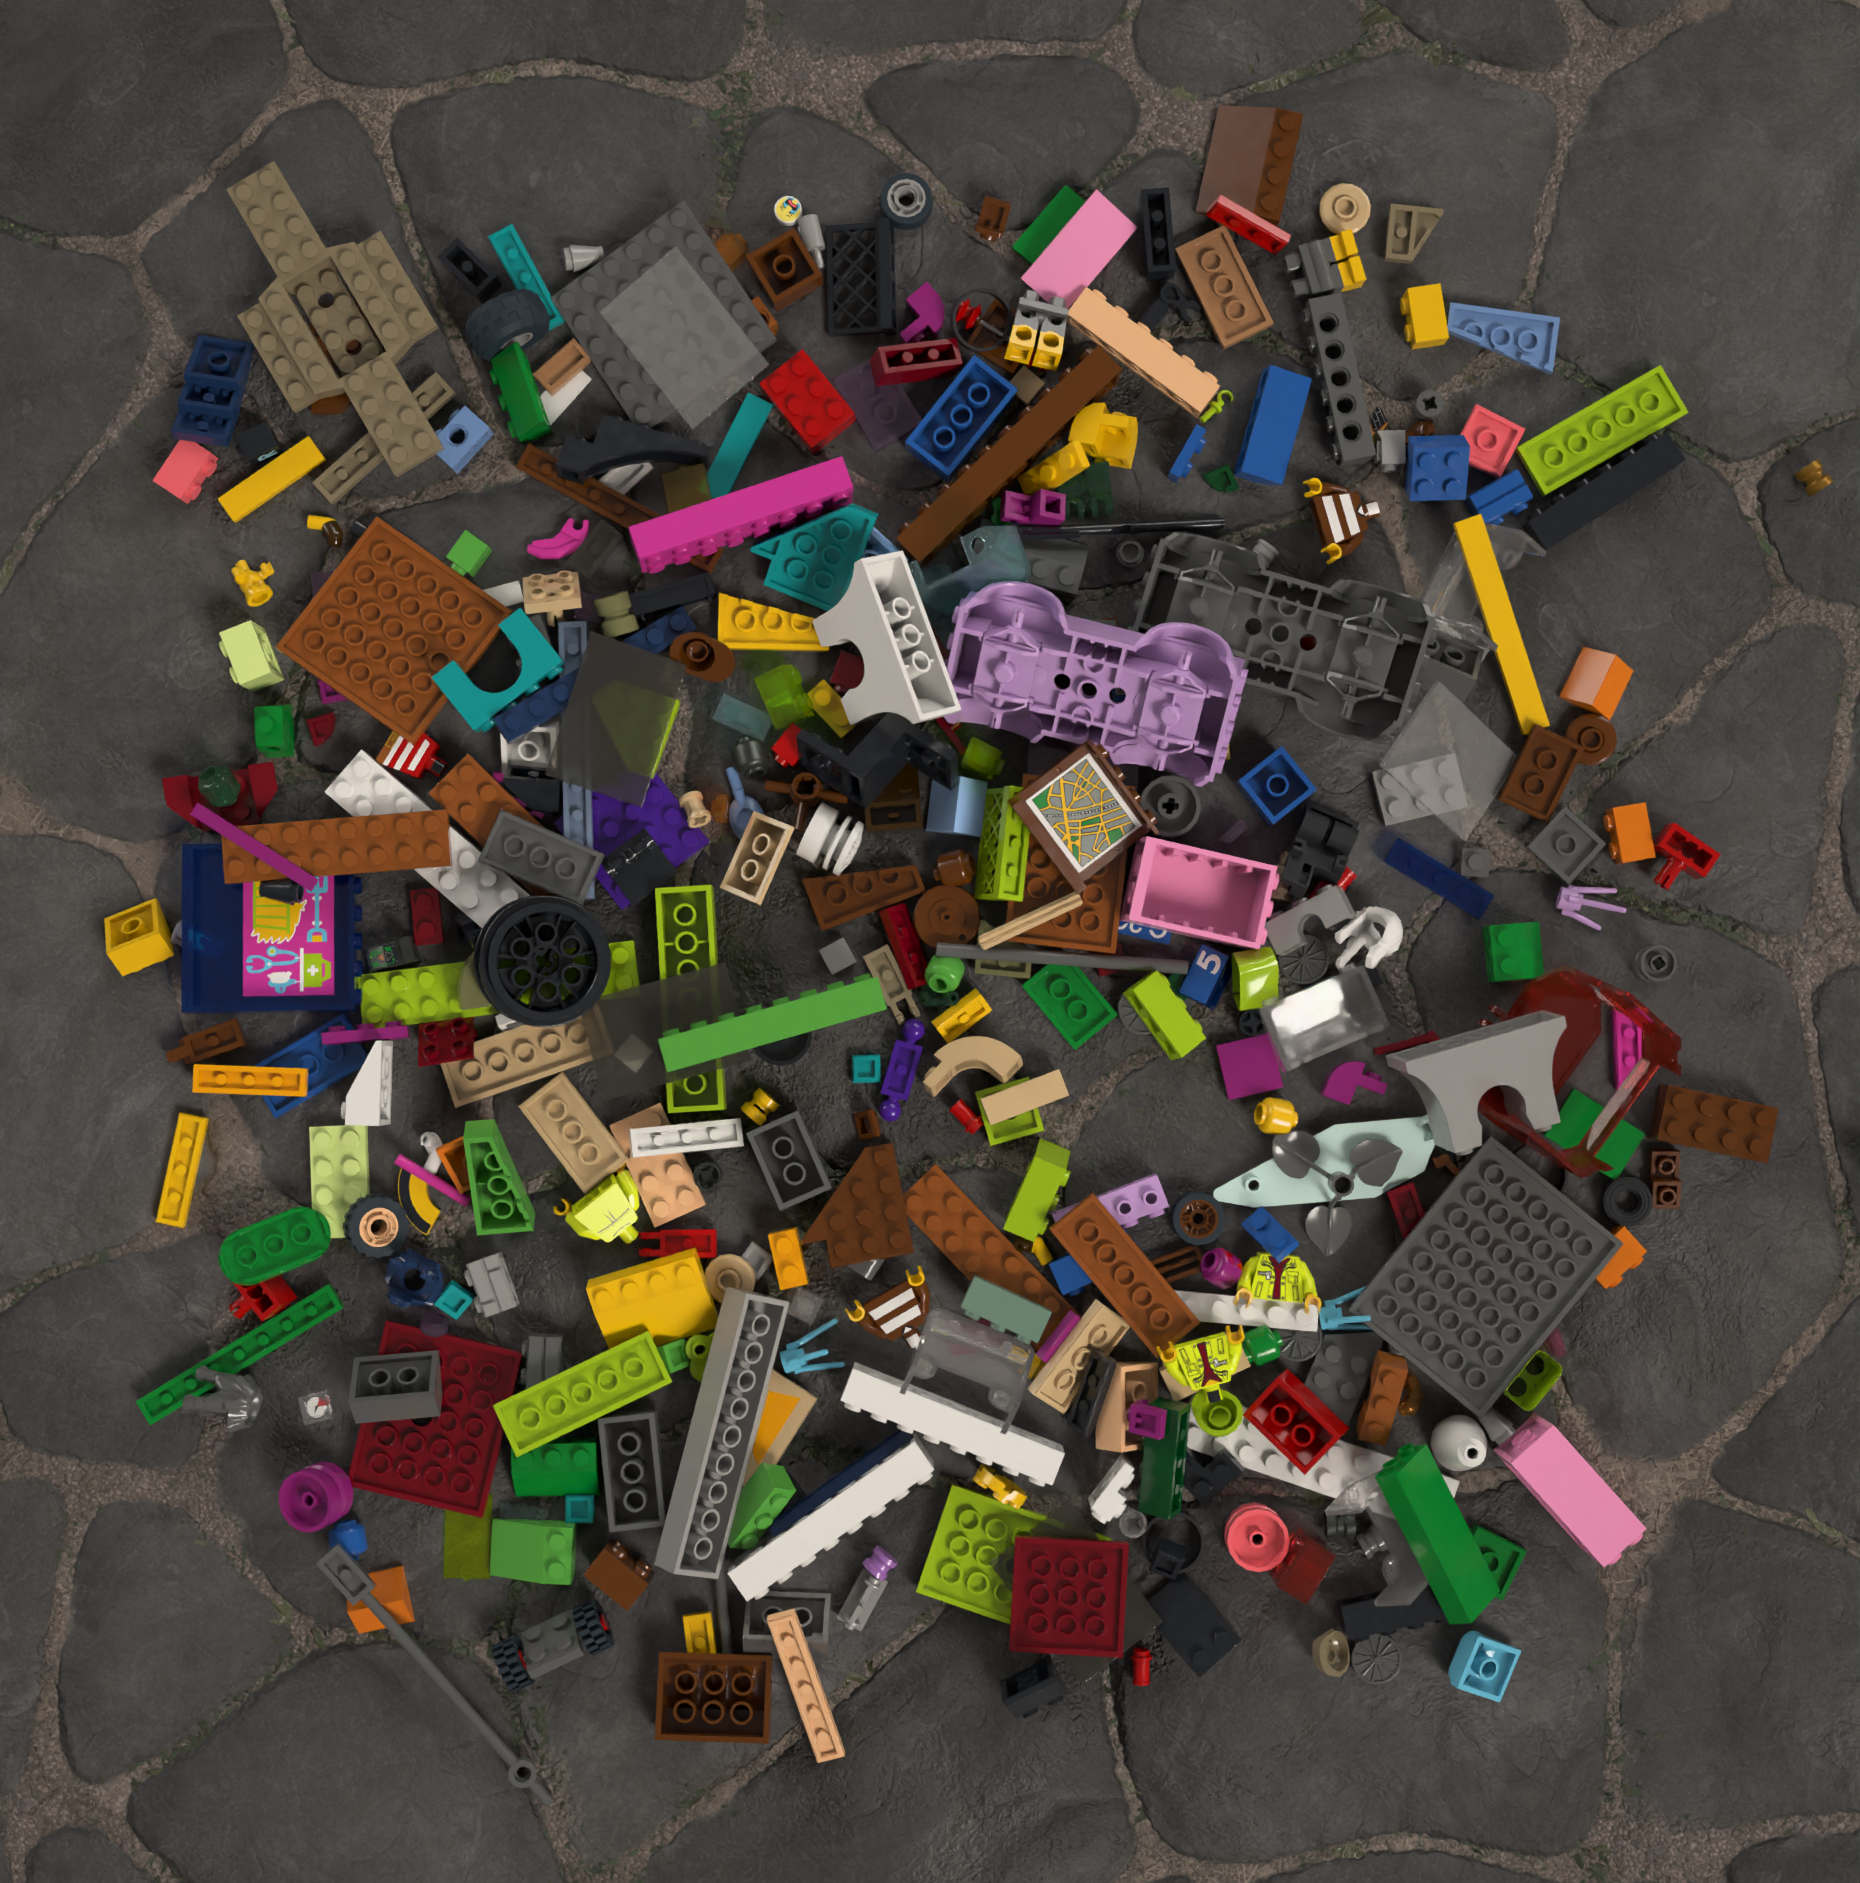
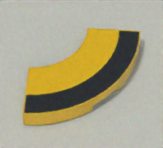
M401 1168L398 1179V1195L401 1206L405 1209L409 1221L420 1232L428 1235L442 1210L432 1202L428 1192V1184Z

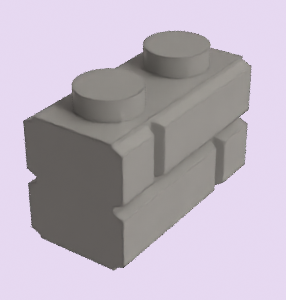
M502 1251L466 1264L468 1270H465L464 1274L470 1287L474 1286L477 1296L474 1297V1304L478 1313L483 1312L484 1317H489L520 1304Z

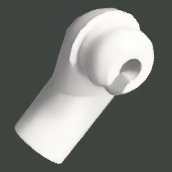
M425 1132L420 1137L421 1145H424L429 1154L424 1169L436 1174L442 1162L436 1152V1148L442 1146L443 1143L436 1133Z

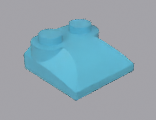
M1469 1631L1461 1638L1448 1671L1450 1684L1457 1689L1500 1703L1521 1650L1484 1636L1478 1631Z

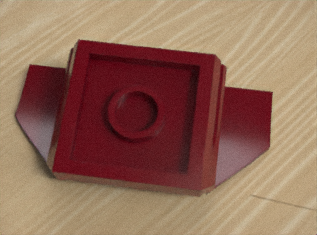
M273 762L248 765L247 769L202 776L181 775L162 778L167 807L204 832L215 830L190 815L197 803L234 826L256 825L262 823L263 813L278 790Z

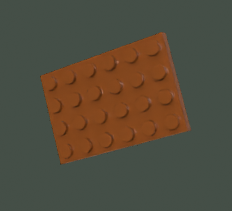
M1023 774L1022 787L1025 788L1037 779L1039 775ZM1031 832L1029 835L1023 902L1008 900L1006 923L1075 891ZM1127 849L1083 881L1087 888L1079 893L1083 902L1081 906L1006 941L1116 954Z

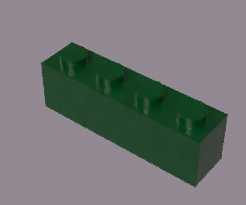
M1159 1397L1148 1403V1405L1167 1410L1164 1438L1160 1440L1146 1436L1142 1438L1144 1455L1139 1467V1473L1142 1477L1141 1486L1137 1492V1501H1139L1138 1512L1170 1520L1181 1512L1191 1404Z

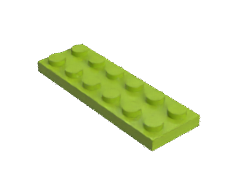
M1659 365L1518 446L1515 451L1542 497L1689 412L1662 366Z
M648 1330L493 1405L516 1457H519L671 1383L672 1379Z

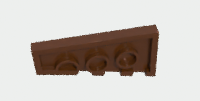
M916 865L855 872L840 876L831 875L802 879L822 931L926 892Z

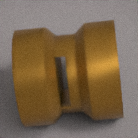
M1819 458L1794 474L1799 482L1807 484L1805 492L1809 497L1834 482L1829 474H1822L1823 464Z

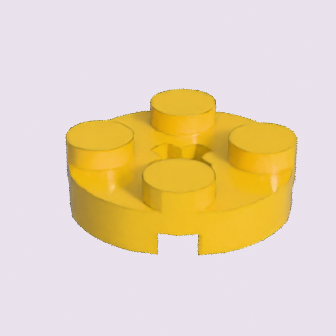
M981 1464L973 1477V1481L985 1489L988 1487L993 1490V1497L1003 1504L1009 1503L1019 1509L1028 1497L1026 1492L1006 1476L993 1475L996 1471L995 1469Z

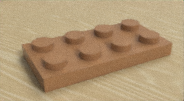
M1221 226L1175 248V254L1223 350L1273 326V320L1225 226Z

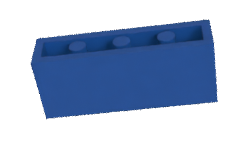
M1270 365L1262 370L1235 466L1234 476L1265 485L1278 486L1283 484L1312 378L1274 365Z

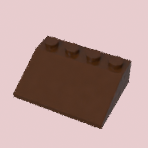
M1219 105L1195 213L1205 215L1208 207L1221 194L1277 227L1282 214L1304 113L1276 107Z
M659 1651L655 1740L769 1744L772 1712V1655Z

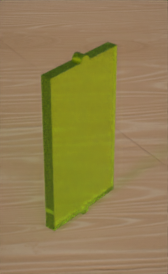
M489 1495L483 1518L446 1510L444 1578H464L465 1581L491 1578L493 1495Z

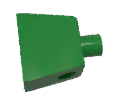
M293 704L255 707V740L258 750L266 758L295 757Z

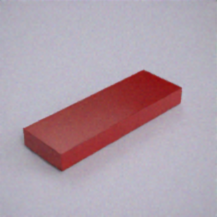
M1221 194L1208 207L1205 214L1274 255L1288 244L1291 237L1289 233Z

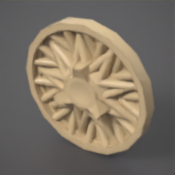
M1341 183L1332 186L1324 193L1319 203V216L1323 225L1329 231L1338 235L1342 231L1352 229L1354 234L1366 225L1370 217L1371 205L1368 196L1361 188L1353 184Z
M734 1254L720 1255L713 1259L705 1270V1277L711 1296L719 1303L723 1301L726 1286L752 1292L755 1289V1272L749 1262L741 1256Z

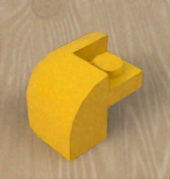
M1093 403L1084 407L1076 415L1071 426L1068 442L1080 440L1085 454L1095 457L1094 463L1131 469L1137 444V417L1127 416L1121 412L1109 413L1105 403Z

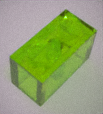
M781 665L754 678L776 730L787 729L792 723L798 724L814 716L812 700L804 692L801 685V674L793 665Z

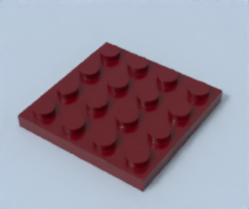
M1015 1535L1009 1651L1123 1658L1128 1541Z

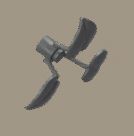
M1293 1131L1276 1135L1272 1141L1273 1157L1284 1174L1292 1178L1301 1179L1308 1174L1311 1167L1328 1178V1187L1335 1193L1328 1207L1322 1205L1314 1207L1305 1219L1307 1235L1325 1256H1329L1337 1251L1350 1233L1352 1219L1349 1211L1344 1207L1334 1208V1205L1342 1197L1352 1193L1355 1174L1358 1172L1359 1179L1367 1185H1382L1392 1177L1403 1153L1399 1147L1390 1142L1377 1139L1365 1140L1358 1143L1350 1152V1160L1356 1167L1351 1170L1349 1175L1341 1171L1330 1174L1313 1163L1320 1155V1147L1318 1141L1311 1134L1303 1131Z

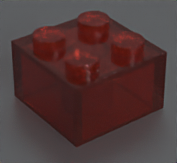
M1299 1527L1296 1533L1291 1532L1289 1535L1288 1552L1282 1562L1271 1569L1272 1573L1270 1576L1277 1587L1307 1605L1336 1555L1327 1544Z

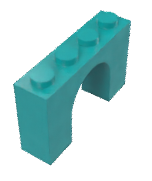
M521 608L498 625L517 648L522 660L520 676L512 687L498 693L482 691L454 660L431 677L470 727L477 733L481 730L484 733L495 726L493 718L517 705V701L525 695L530 697L541 689L539 684L546 678L552 680L563 671L561 667L565 662Z

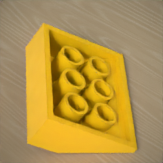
M696 1247L589 1279L586 1291L609 1349L648 1330L655 1345L658 1346L716 1328L718 1315Z

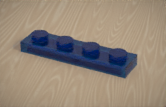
M1400 838L1395 840L1383 860V863L1476 919H1481L1494 897L1492 893Z

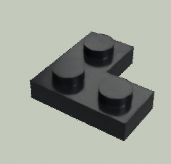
M1187 1446L1183 1485L1204 1505L1242 1474L1244 1467L1226 1448L1222 1449L1205 1464Z

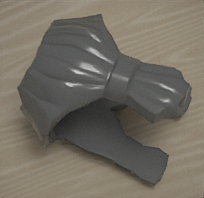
M201 1365L196 1371V1380L214 1383L219 1391L206 1393L198 1397L187 1394L183 1398L182 1408L197 1409L200 1411L201 1416L216 1415L223 1417L229 1435L239 1430L250 1428L258 1415L263 1400L261 1388L253 1376L248 1374L242 1377L241 1375L236 1376L231 1373H221Z

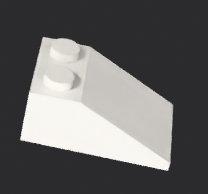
M376 1041L346 1096V1102H342L341 1117L345 1119V1125L382 1126L391 1124L393 1041Z

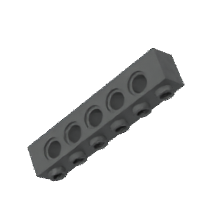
M1336 293L1309 299L1305 309H1302L1304 325H1309L1311 336H1308V345L1310 352H1315L1317 361L1314 363V373L1316 379L1321 380L1322 390L1319 391L1322 406L1327 408L1328 416L1325 417L1327 432L1332 433L1334 443L1331 444L1333 459L1338 460L1339 467L1372 461L1376 451L1342 294ZM1328 322L1332 326L1333 331H1322L1319 323ZM1334 349L1338 353V358H1328L1325 350ZM1334 375L1340 376L1344 380V385H1334L1331 377ZM1337 403H1346L1350 408V412H1340L1337 408ZM1351 429L1355 433L1356 439L1347 440L1343 436V430Z

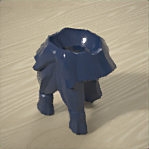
M408 1249L406 1253L402 1252L398 1256L391 1258L387 1265L385 1277L390 1291L387 1294L390 1303L405 1308L415 1305H433L444 1291L443 1274L440 1272L441 1266L434 1260L427 1259L411 1249ZM412 1268L418 1269L421 1272L419 1276L426 1280L425 1285L416 1291L410 1290L404 1282L405 1273Z

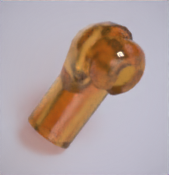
M1416 1374L1406 1377L1405 1386L1408 1395L1405 1401H1401L1398 1404V1411L1402 1416L1415 1415L1422 1403L1423 1393Z

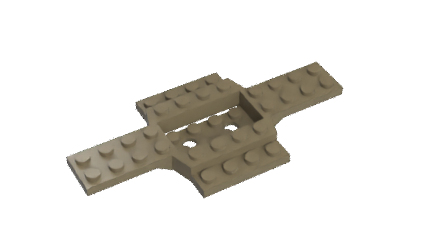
M275 161L226 189L277 275V278L258 298L260 303L239 314L238 318L292 410L297 413L319 399L346 393L396 477L445 449L396 365L415 342L439 329L384 234L379 231L359 244L350 242L327 248ZM337 269L341 273L346 284L348 285L349 289L351 290L352 294L357 300L359 306L361 307L362 311L364 312L365 316L370 322L372 328L374 329L375 333L377 334L378 338L383 344L386 352L383 351L382 347L380 346L379 342L377 341L376 337L371 331L369 325L367 324L366 320L364 319L363 315L358 309L356 303L354 302L353 298L351 297L350 293L345 287L343 281L337 273ZM325 293L332 294L334 297V302L329 308H322L319 305V298ZM291 295H295L342 373V378H339ZM357 340L361 343L362 349L359 354H348L346 347L350 341Z

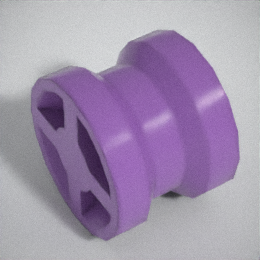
M876 1545L873 1549V1555L870 1558H866L862 1564L876 1578L884 1581L889 1569L895 1568L898 1562L885 1549Z

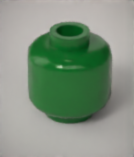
M1262 1325L1244 1333L1245 1337L1242 1342V1348L1249 1363L1253 1362L1256 1366H1262L1280 1357L1279 1346L1284 1344L1277 1329L1271 1331L1267 1325Z

